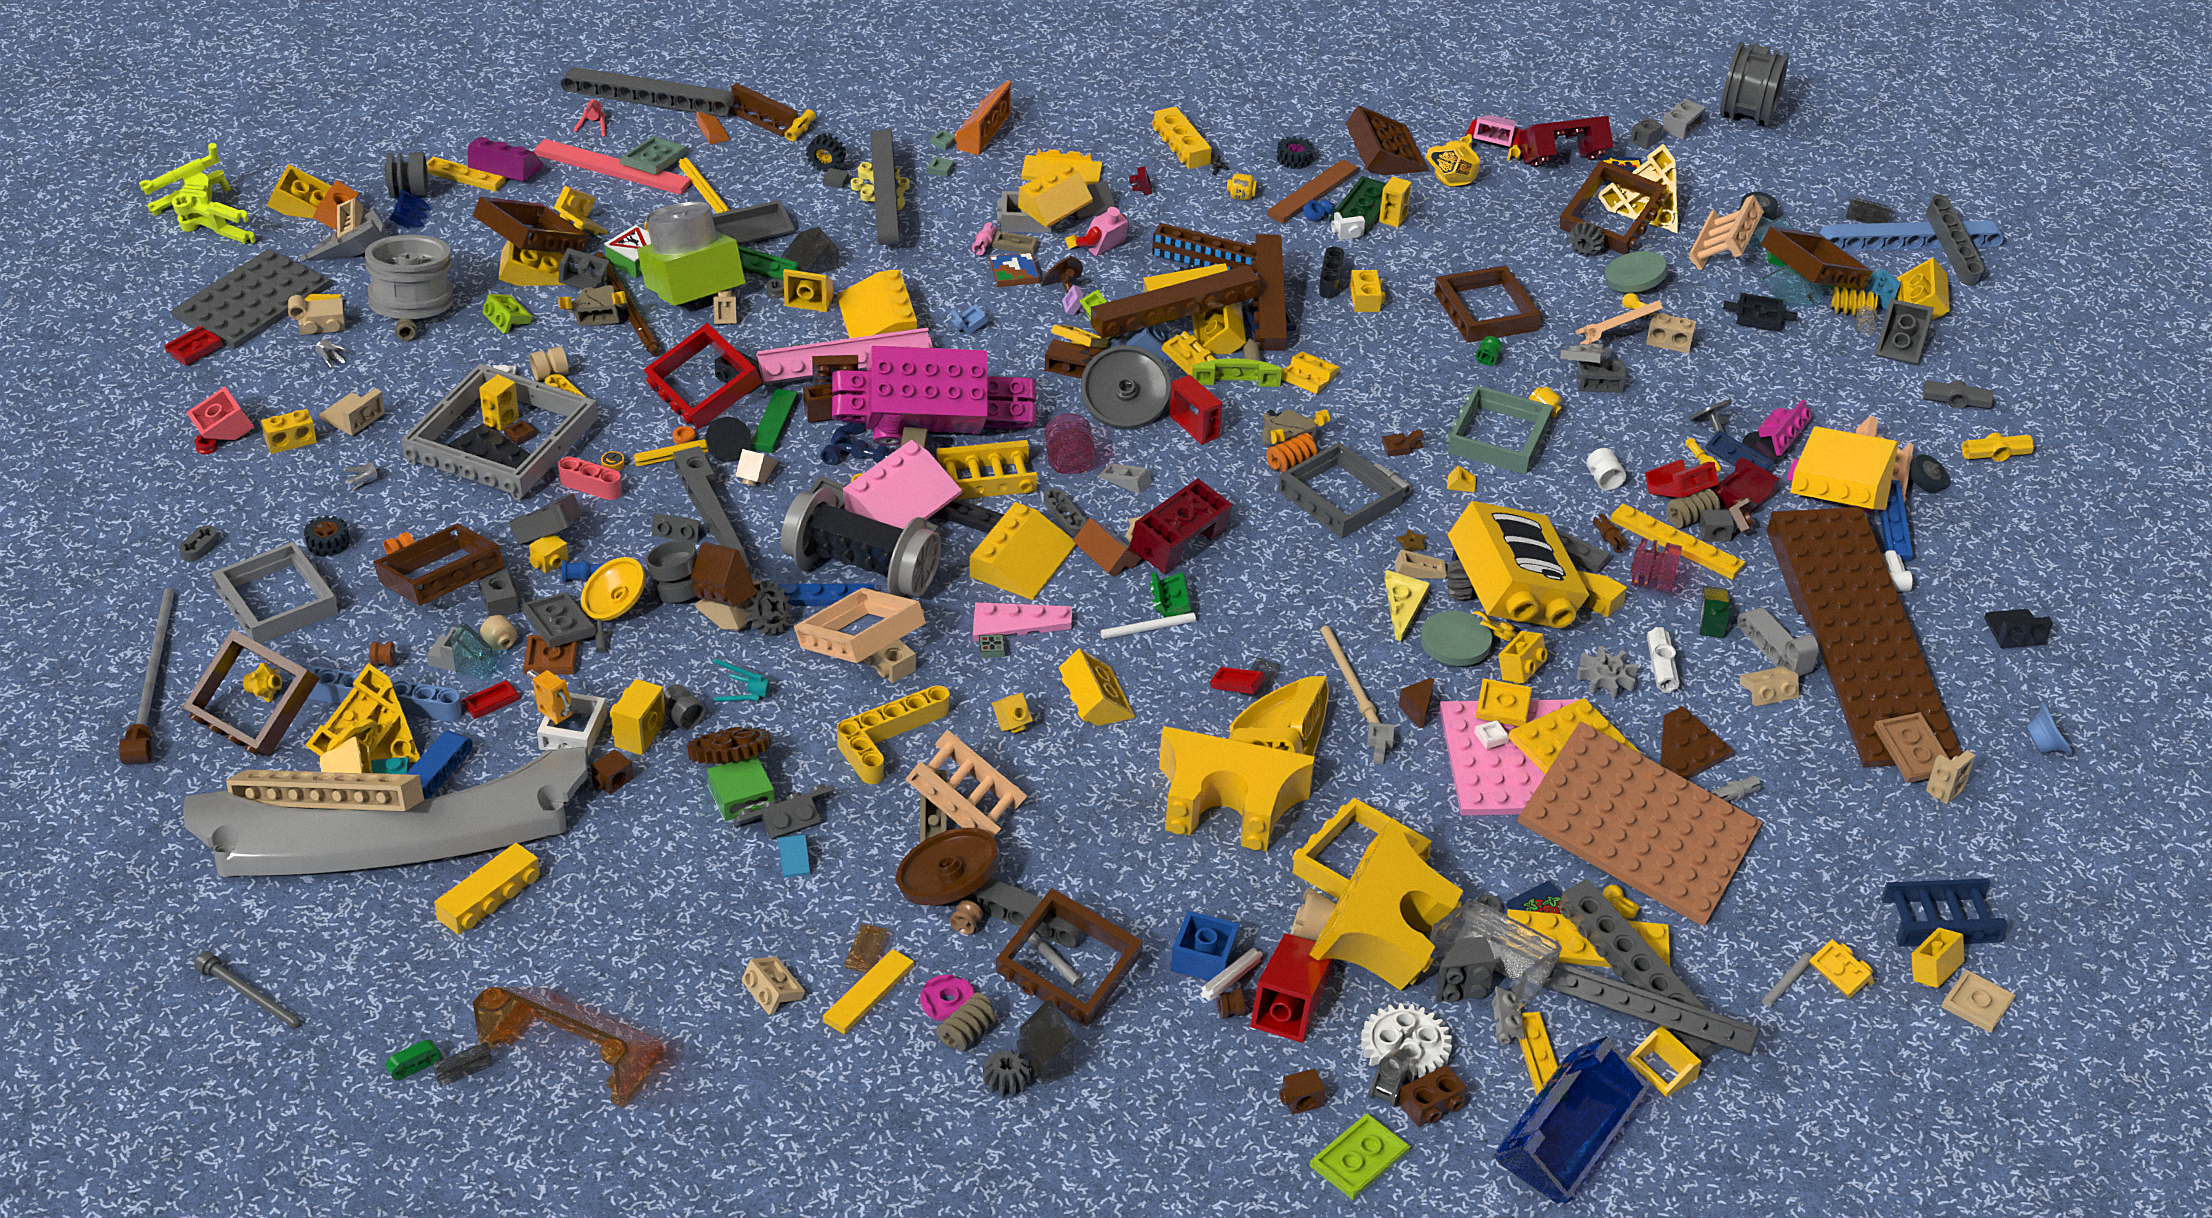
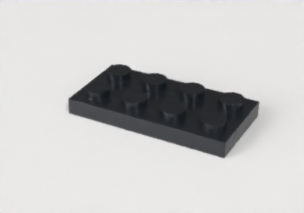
M484 423L448 444V447L517 469L531 455Z

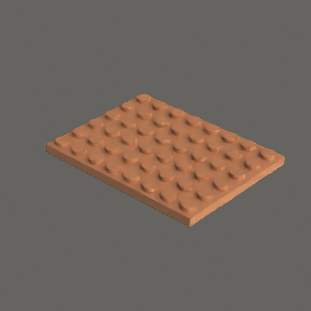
M1581 721L1517 820L1521 825L1702 926H1705L1762 823L1759 819Z

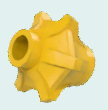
M267 662L260 663L255 671L244 676V690L247 693H254L256 697L261 696L266 702L273 701V695L276 691H281L282 678L278 674L279 669L270 668Z

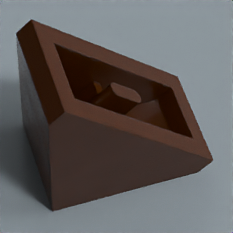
M1428 678L1402 688L1400 692L1398 706L1418 728H1424L1433 694L1434 678Z

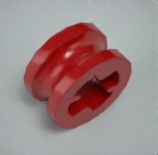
M199 435L194 440L196 451L199 454L207 455L217 450L216 439L203 438L202 435Z

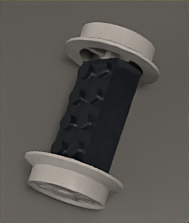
M823 487L815 493L803 491L793 500L783 523L781 548L785 555L794 557L796 567L802 571L809 570L819 556L824 558L830 557L839 560L843 564H852L861 567L867 572L873 571L888 578V594L905 597L906 595L920 597L928 589L936 573L941 554V538L937 532L928 530L927 523L922 517H915L904 529L836 508L833 491L830 488Z

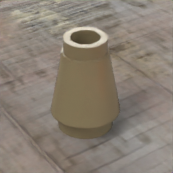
M398 319L395 326V334L399 339L409 341L416 336L417 327L413 319Z

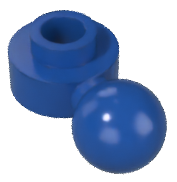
M1310 200L1303 207L1304 215L1308 220L1317 222L1324 215L1332 214L1334 205L1329 200H1323L1320 203Z

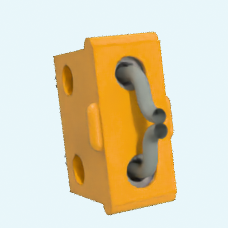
M532 669L527 672V677L533 681L534 691L532 690L530 695L536 699L538 711L553 720L556 725L572 715V706L566 681L548 670L541 674Z

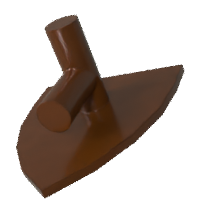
M1070 255L1064 258L1045 274L1041 287L1062 282L1066 293H1068L1073 286L1071 283L1072 279L1081 277L1083 271L1081 261Z

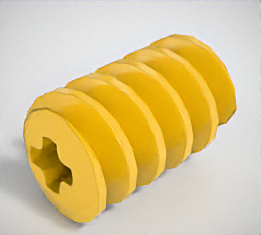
M1835 286L1831 299V308L1834 307L1835 314H1838L1840 309H1843L1844 315H1847L1848 311L1851 310L1854 317L1857 311H1860L1861 318L1864 317L1866 312H1869V318L1872 319L1877 307L1878 293L1875 298L1872 291L1868 292L1866 297L1864 290H1861L1857 295L1855 289H1852L1848 294L1847 288H1843L1840 293L1839 288Z

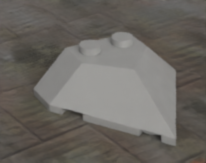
M372 207L362 214L358 227L338 239L337 231L317 244L310 252L299 257V260L310 261L354 257L364 253L366 248L373 242L386 238L387 230L375 207Z

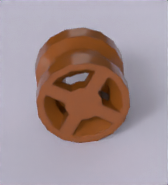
M372 641L370 646L371 665L385 664L386 666H393L395 659L394 643L386 642L385 644H380L379 642Z

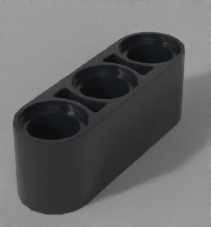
M1332 246L1325 251L1319 284V295L1323 298L1331 299L1338 295L1344 262V250L1340 247Z

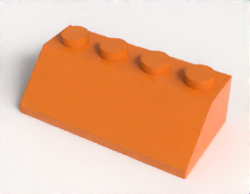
M1006 81L989 92L984 100L980 101L976 110L972 111L968 120L964 121L960 130L956 131L955 142H957V150L976 155L983 151L1011 115V81Z

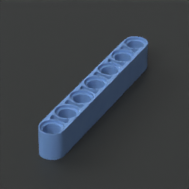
M300 665L320 678L308 699L339 704L344 701L354 688L353 682L360 674L318 666ZM390 678L403 714L442 721H455L462 716L460 693L456 689Z

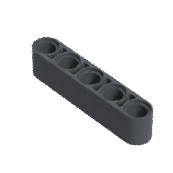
M1935 195L1926 210V217L1960 282L1967 286L1976 285L1984 271V265L1950 200L1944 195Z
M990 877L980 888L961 898V901L968 900L974 902L981 908L983 913L1021 928L1042 901V898ZM1052 912L1048 913L1034 931L1037 935L1068 948L1075 947L1085 933Z

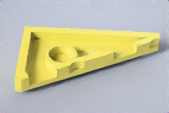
M1386 570L1385 585L1395 640L1401 641L1427 595L1430 583Z

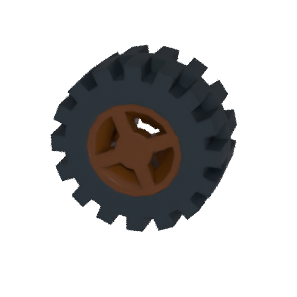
M325 515L324 518L317 517L316 521L312 519L310 524H306L304 537L310 553L313 552L316 556L320 554L321 557L329 554L330 557L333 556V553L340 554L341 550H345L347 545L349 546V531L347 523L342 518L337 519V516L329 518V515Z

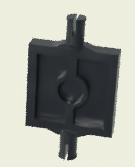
M1741 293L1737 303L1724 300L1723 310L1736 311V324L1779 331L1783 319L1792 321L1797 319V312L1785 311L1783 299Z

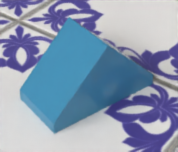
M798 834L776 837L783 878L810 875L806 835Z

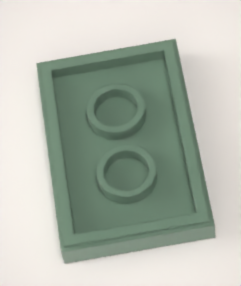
M652 136L620 157V164L656 175L688 153V147Z

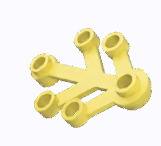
M862 162L858 167L859 178L851 180V189L860 191L861 200L875 202V195L873 194V166L869 162ZM895 167L896 179H898L897 203L898 210H901L905 205L903 195L910 187V180L906 177L900 178V169ZM862 179H869L873 185L864 184Z

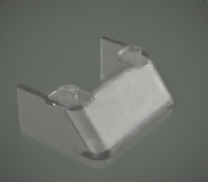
M1476 901L1465 903L1435 923L1429 939L1435 946L1430 956L1433 960L1440 955L1446 957L1460 939L1487 937L1495 958L1494 970L1513 980L1511 990L1515 993L1516 998L1512 1009L1516 1011L1537 997L1558 961L1562 949L1557 941Z

